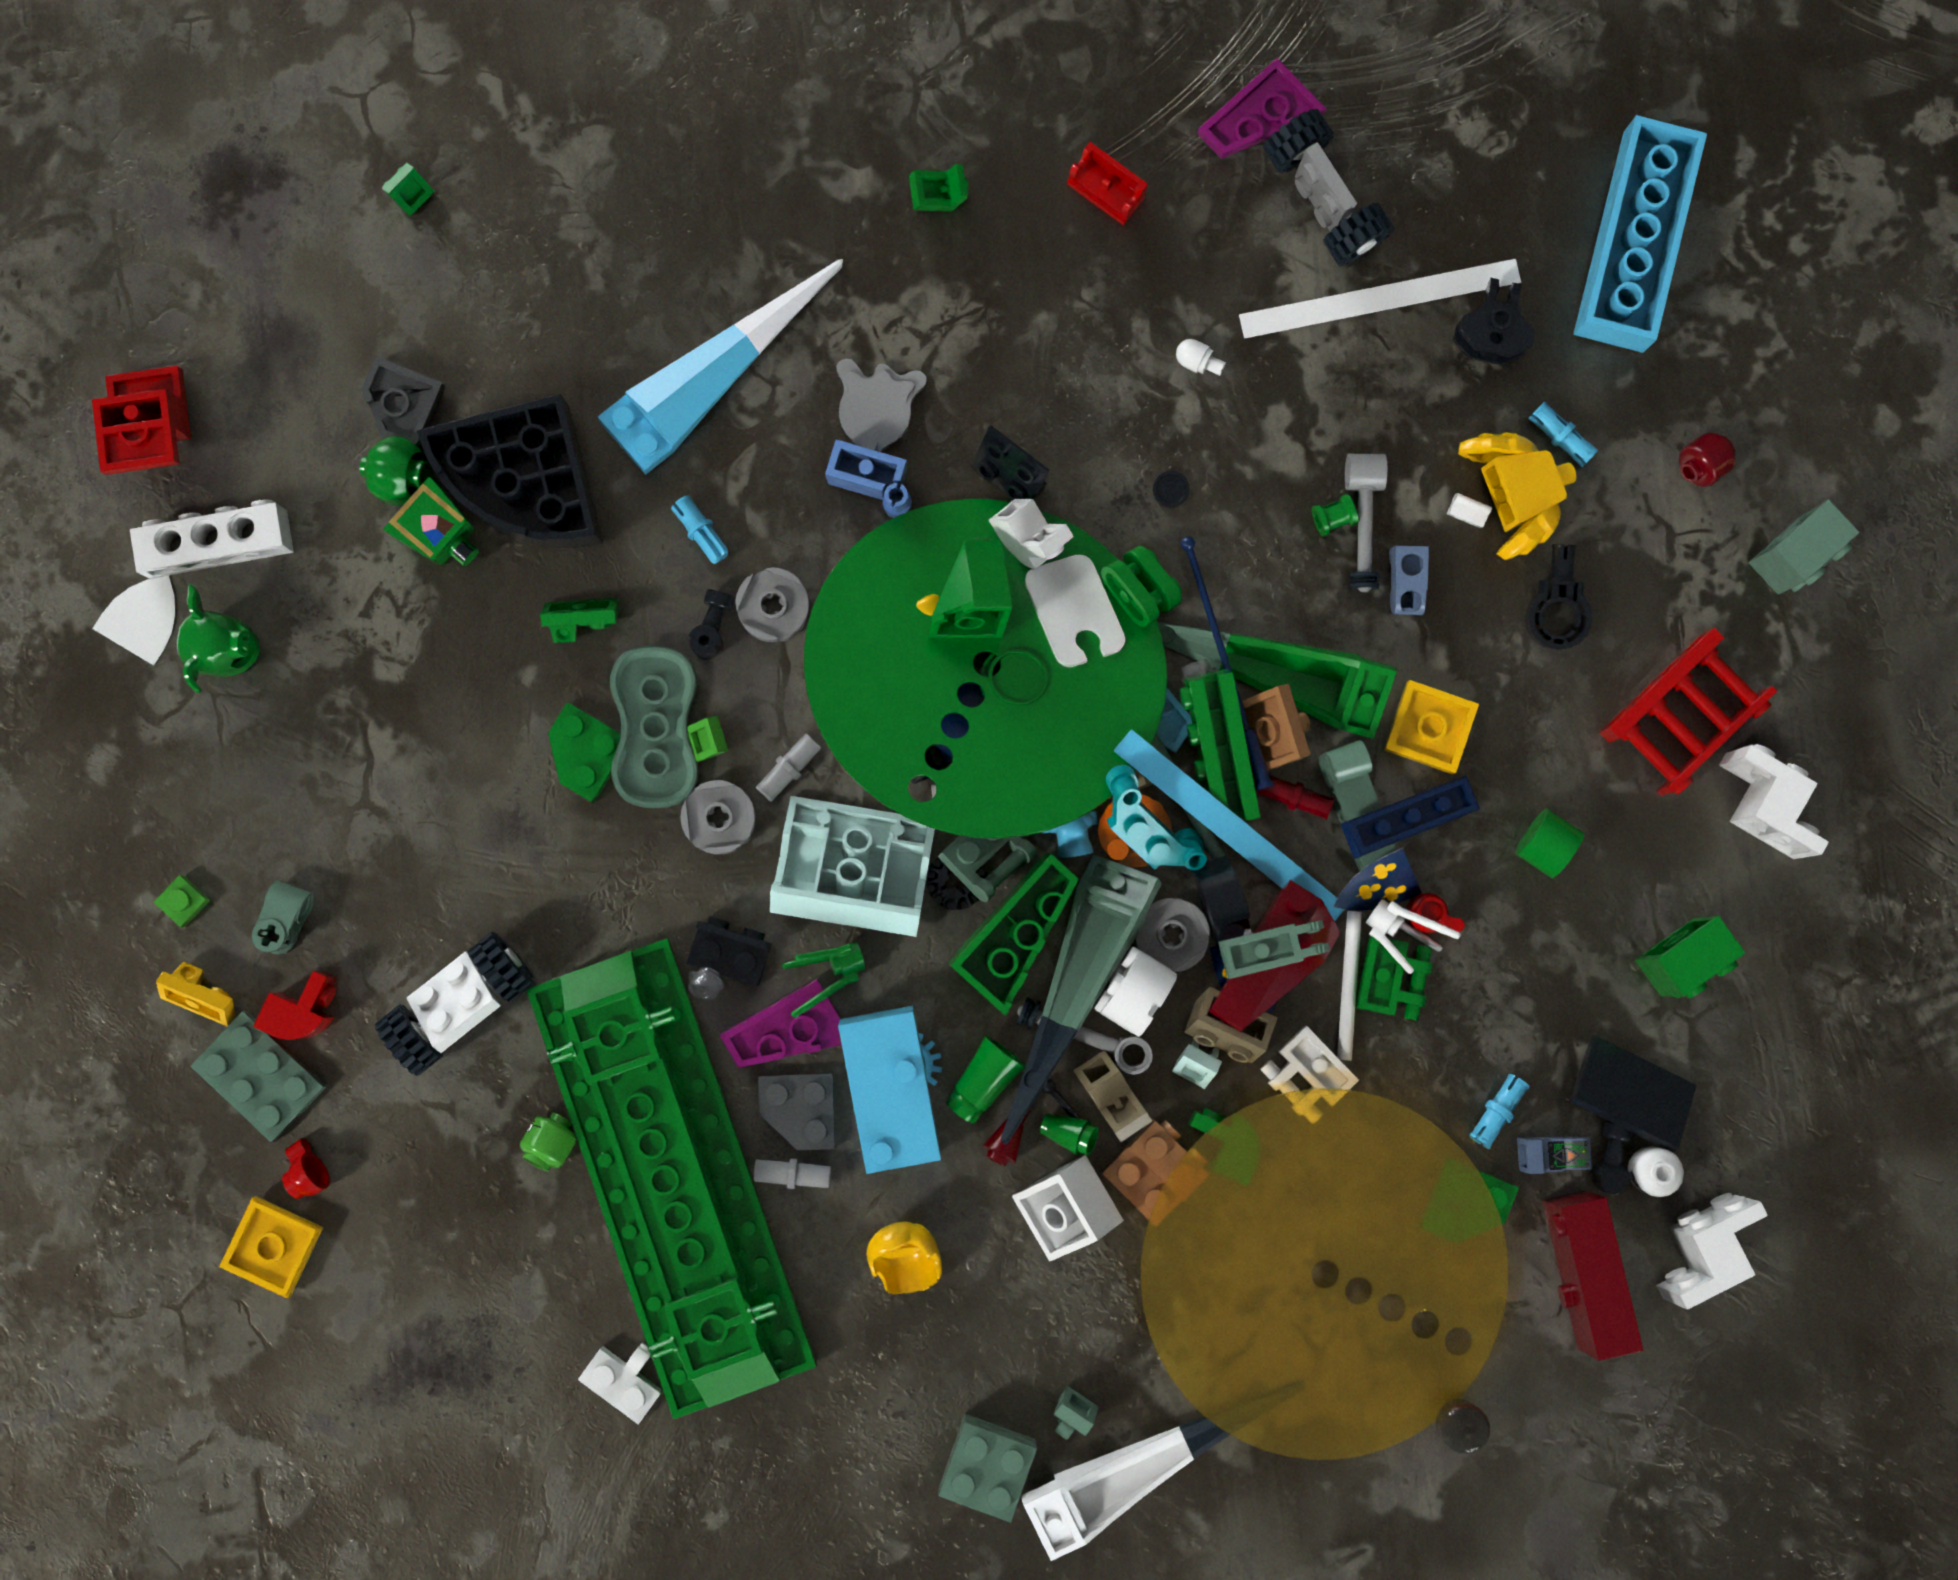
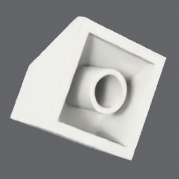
M1086 1155L1059 1167L1012 1196L1049 1262L1100 1240L1124 1221Z

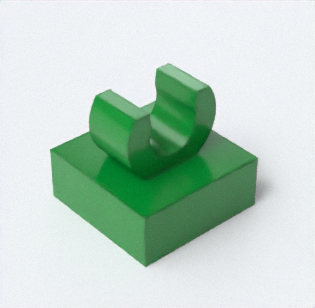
M406 163L397 170L398 172L389 181L384 183L382 189L410 217L435 191L414 167Z

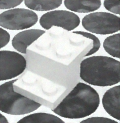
M1759 744L1749 745L1725 753L1719 766L1750 783L1747 792L1729 822L1792 859L1822 855L1829 841L1818 836L1820 831L1814 826L1802 821L1796 823L1818 784L1807 777L1809 773L1795 764L1788 763L1786 765L1774 758L1776 754L1772 750Z
M1725 1193L1710 1201L1712 1206L1701 1212L1695 1209L1680 1215L1677 1218L1679 1223L1669 1227V1230L1689 1269L1681 1267L1665 1275L1666 1280L1656 1285L1662 1298L1688 1310L1755 1276L1734 1233L1768 1216L1760 1201L1735 1194L1732 1195V1193Z

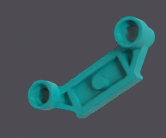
M1118 765L1112 768L1106 775V784L1113 795L1112 816L1107 819L1110 829L1154 870L1160 865L1186 866L1189 870H1199L1204 867L1207 857L1203 851V841L1197 831L1192 828H1184L1174 834L1141 802L1142 795L1138 788L1139 780L1134 770L1127 765Z

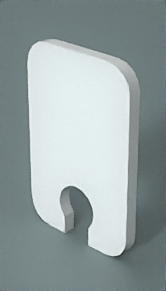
M1073 555L1028 571L1024 581L1025 587L1055 658L1060 664L1066 667H1075L1087 663L1088 660L1084 651L1076 644V635L1084 630L1093 631L1100 639L1099 648L1103 657L1115 654L1122 649L1125 643L1124 632L1090 558L1084 555Z

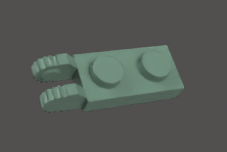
M1319 920L1298 926L1290 924L1218 942L1227 979L1304 961L1303 958L1329 952V944L1322 942L1313 944L1309 948L1301 949L1297 936L1302 933L1310 934L1320 931V929L1324 928L1323 921Z

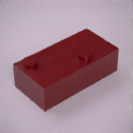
M1581 1191L1542 1200L1562 1285L1558 1286V1294L1562 1306L1568 1308L1577 1349L1597 1361L1644 1351L1607 1197L1588 1191Z

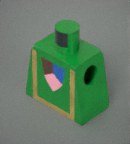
M430 477L424 481L383 528L394 539L440 566L445 564L451 556L463 566H467L478 554V549L466 540L473 532L474 526L446 492Z

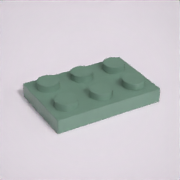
M242 1011L190 1067L272 1143L281 1137L322 1093L327 1085L276 1037L254 1028L253 1025L256 1018L248 1011Z

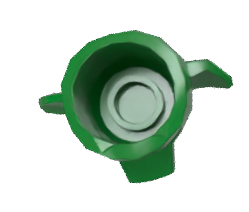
M189 584L186 601L191 615L179 627L177 652L184 664L182 673L187 685L196 693H200L202 689L196 682L199 674L217 677L241 674L256 662L260 647L257 636L247 624L225 614L203 610L197 588ZM242 657L239 662L232 663L236 658Z

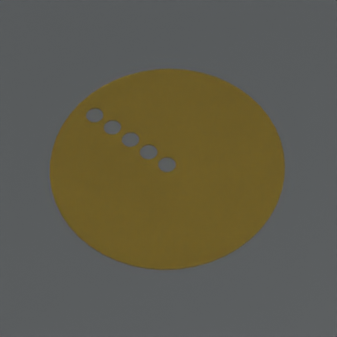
M1315 1088L1291 1091L1268 1097L1244 1107L1205 1133L1186 1152L1161 1189L1150 1215L1141 1258V1292L1149 1333L1158 1356L1183 1395L1205 1417L1237 1439L1268 1452L1309 1460H1336L1359 1457L1381 1451L1407 1440L1444 1415L1463 1396L1489 1357L1500 1329L1508 1289V1257L1500 1215L1487 1185L1465 1152L1431 1121L1411 1109L1383 1097L1345 1089ZM1322 1260L1332 1261L1339 1270L1338 1280L1328 1288L1317 1286L1311 1276L1314 1265ZM1363 1277L1372 1286V1295L1364 1304H1352L1345 1296L1346 1284L1352 1278ZM1388 1294H1397L1405 1302V1312L1396 1321L1384 1320L1378 1311L1380 1300ZM1421 1311L1434 1313L1439 1322L1438 1330L1429 1338H1420L1412 1331V1319ZM1454 1328L1466 1329L1472 1338L1470 1349L1462 1355L1451 1354L1445 1347V1337Z

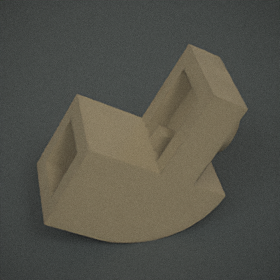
M1105 1050L1073 1070L1120 1142L1152 1122L1150 1116Z

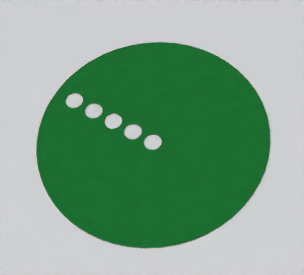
M990 499L951 500L908 511L883 523L850 548L825 580L813 605L804 644V676L812 714L822 737L834 757L866 792L886 807L929 828L976 838H1010L1049 831L1070 823L1091 812L1112 796L1106 784L1107 773L1118 765H1127L1134 771L1136 770L1116 754L1114 749L1130 730L1136 732L1150 745L1152 744L1165 704L1167 670L1165 650L1157 620L1146 627H1140L1135 624L1108 591L1102 580V568L1112 561L1119 559L1082 529L1043 510H1040L1047 524H1067L1074 537L1063 545L1064 550L1059 555L1046 560L1042 565L1073 555H1084L1091 559L1124 632L1125 643L1122 649L1115 654L1103 657L1099 648L1100 639L1093 631L1084 630L1076 635V644L1084 651L1088 660L1087 663L1075 667H1066L1060 664L1055 658L1025 587L1026 574L1032 568L1022 564L1003 543L1002 549L1012 599V610L1003 637L928 639V629L932 616L921 612L916 606L917 602L931 594L941 596L964 541H970L978 537L988 538L991 541H1001L989 519L1010 502ZM1012 649L1029 651L1035 654L1046 667L1048 673L1046 690L1038 700L1031 704L1012 705L1006 703L993 692L989 683V677L980 675L974 669L973 660L975 656L981 652H991L998 656ZM1017 653L1009 654L1000 659V670L993 675L994 685L1000 694L1013 701H1026L1032 699L1041 691L1044 684V674L1040 665L1033 658ZM973 682L980 685L985 693L984 701L977 707L963 705L957 697V691L962 684ZM958 713L964 716L969 724V730L966 735L961 738H950L945 735L941 728V721L946 715ZM935 744L946 746L953 756L951 765L943 770L931 768L925 761V752L930 746ZM917 776L930 778L936 785L935 796L926 802H919L913 799L908 791V785L913 778Z

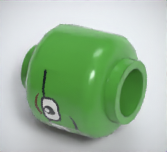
M551 1113L549 1118L545 1116L535 1117L520 1141V1148L524 1152L522 1158L546 1172H549L551 1167H561L577 1140L575 1134L569 1129L572 1123L556 1113Z

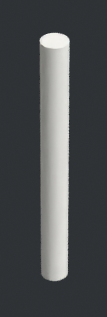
M1347 911L1337 1058L1352 1061L1362 920V912Z

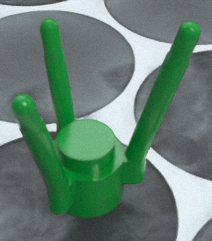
M857 942L837 948L797 954L795 960L782 964L783 969H790L830 961L835 976L843 975V978L793 1010L791 1013L792 1017H798L847 984L859 981L857 972L865 970V963Z

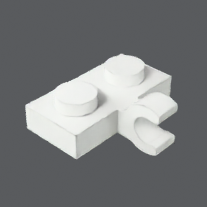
M643 1342L637 1347L627 1363L602 1346L578 1378L581 1383L638 1425L663 1391L639 1373L650 1358L648 1346Z

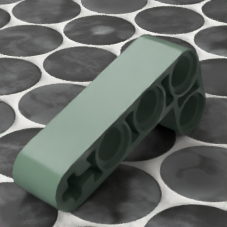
M1362 740L1327 751L1319 756L1320 769L1330 796L1335 798L1333 804L1341 823L1381 808L1368 774L1373 770L1371 759ZM1394 843L1354 859L1359 872L1380 858L1397 851Z

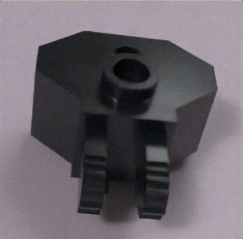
M1490 277L1482 305L1461 318L1455 327L1453 341L1469 359L1504 366L1525 355L1526 350L1533 345L1535 331L1520 314L1522 307L1518 306L1522 285L1512 282L1508 289L1507 301L1503 303L1496 301L1500 286L1499 279Z

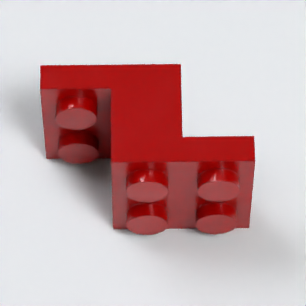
M176 365L105 376L107 397L92 399L100 472L105 475L179 465L177 442L191 440L183 369Z

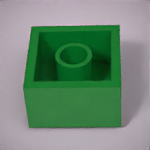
M1718 915L1693 918L1636 958L1635 961L1661 997L1680 998L1687 996L1690 999L1703 992L1708 987L1706 981L1717 974L1721 977L1734 970L1739 965L1736 960L1743 956L1745 951Z

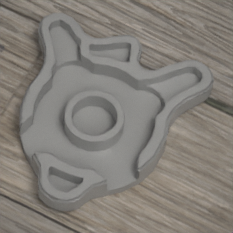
M846 358L839 361L836 369L844 386V393L839 406L841 427L854 445L883 452L889 448V445L895 443L899 438H903L906 434L911 420L912 402L916 395L926 387V376L918 370L908 372L905 375H898L888 365L879 364L875 368L874 374L867 377L853 360Z

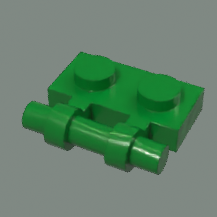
M1370 935L1356 1008L1395 1016L1397 1002L1406 1004L1404 1018L1418 1021L1420 1009L1425 1007L1427 996L1423 995L1427 974L1432 972L1433 963H1430L1432 948L1418 945L1415 959L1407 958L1409 943L1389 939L1414 969L1409 992L1401 991L1400 986L1404 968L1377 939Z

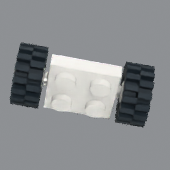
M492 931L470 948L468 950L469 953L465 951L409 995L407 1000L414 1013L410 1009L408 1010L406 1006L399 1004L375 1023V1029L379 1033V1038L385 1042L384 1046L393 1053L392 1056L396 1060L400 1061V1065L407 1068L411 1074L414 1073L415 1076L422 1074L443 1057V1051L501 1006L490 985L493 986L497 994H500L505 1001L507 1000L510 1003L535 984V980L527 970V966L522 963L518 954L514 953L513 948L509 944L507 945L505 940L499 937L496 932Z

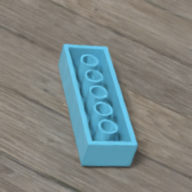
M1638 115L1634 117L1623 132L1573 335L1642 353L1657 340L1707 133Z

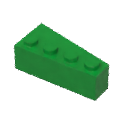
M1046 852L953 954L947 963L1006 1016L1012 1006V1001L1028 976V971L1043 948L1052 926L1061 914L1079 878L1055 856Z

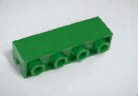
M1224 669L1184 678L1185 688H1180V697L1183 709L1190 710L1192 724L1187 725V733L1191 747L1197 746L1199 760L1194 761V770L1198 783L1204 782L1205 790L1239 818H1243L1245 821L1260 818L1233 672Z

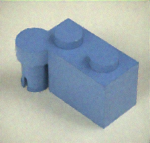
M835 440L825 473L829 485L883 500L884 510L892 518L903 513L905 514L912 509L911 496L904 487L908 472L906 459Z

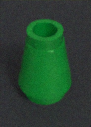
M1050 1113L1045 1115L1040 1127V1134L1047 1136V1138L1077 1156L1081 1155V1153L1087 1156L1091 1154L1099 1133L1098 1127L1092 1125L1091 1120Z

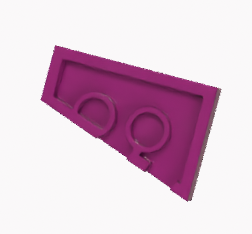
M1276 58L1199 127L1197 134L1221 159H1224L1271 138L1270 136L1274 132H1278L1282 125H1287L1295 116L1298 118L1301 113L1308 112L1310 109L1315 110L1316 108L1324 115L1326 108Z
M818 978L720 1033L723 1043L738 1068L783 1059V1057L801 1053H812L825 1048L842 1046L838 1028L841 1018L829 997L796 1018L791 1015L793 1010L824 990Z

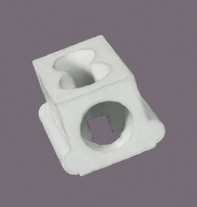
M1456 493L1446 514L1478 528H1483L1492 507Z

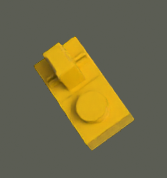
M182 962L172 974L162 971L156 980L161 999L228 1027L236 1015L233 999L226 991L218 987H211L209 989L202 986L201 983L204 978L203 969L187 962Z

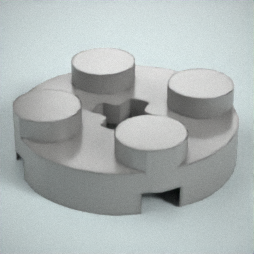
M772 567L759 571L755 575L753 573L742 582L736 595L735 604L739 620L750 635L762 641L784 642L790 640L793 635L803 628L809 616L810 604L806 589L797 576L781 568ZM774 596L780 597L779 604L783 606L781 611H775L773 615L767 614V607L763 605L764 600H772Z
M712 780L700 784L689 795L688 799L685 800L681 809V826L685 836L695 847L709 854L724 855L738 850L742 845L749 842L756 824V812L752 800L743 789L724 780ZM721 807L722 812L729 815V819L723 822V827L717 828L714 822H709L708 817L715 813V808Z
M1165 898L1152 903L1146 915L1147 921L1135 938L1137 949L1167 966L1173 972L1190 969L1203 958L1207 950L1209 924L1206 917L1197 906L1181 899ZM1170 925L1172 929L1177 927L1181 929L1182 933L1178 936L1180 940L1178 945L1163 941L1162 937L1166 934L1165 926Z

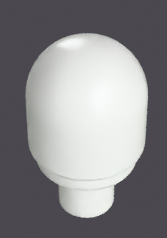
M1186 339L1177 347L1176 358L1178 362L1195 373L1200 372L1203 374L1205 370H1208L1220 376L1226 365V362L1213 357L1214 350L1210 349V346L1198 340Z

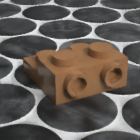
M1153 1119L1101 1173L1156 1227L1206 1179L1209 1173L1204 1169L1208 1162L1193 1147L1188 1151L1176 1142L1181 1135L1166 1120L1159 1125Z

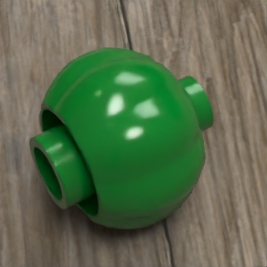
M389 436L380 440L360 462V474L362 477H365L368 490L380 501L392 506H403L428 477L432 478V468L424 452L412 441L400 436Z

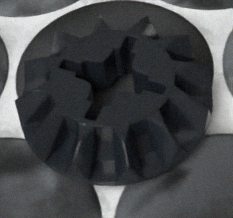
M936 858L930 865L926 878L927 888L932 899L940 906L950 910H962L975 904L979 899L965 885L963 889L966 894L964 895L955 886L950 889H941L949 881V872L946 869L947 866L939 858ZM981 867L976 873L985 879V873Z

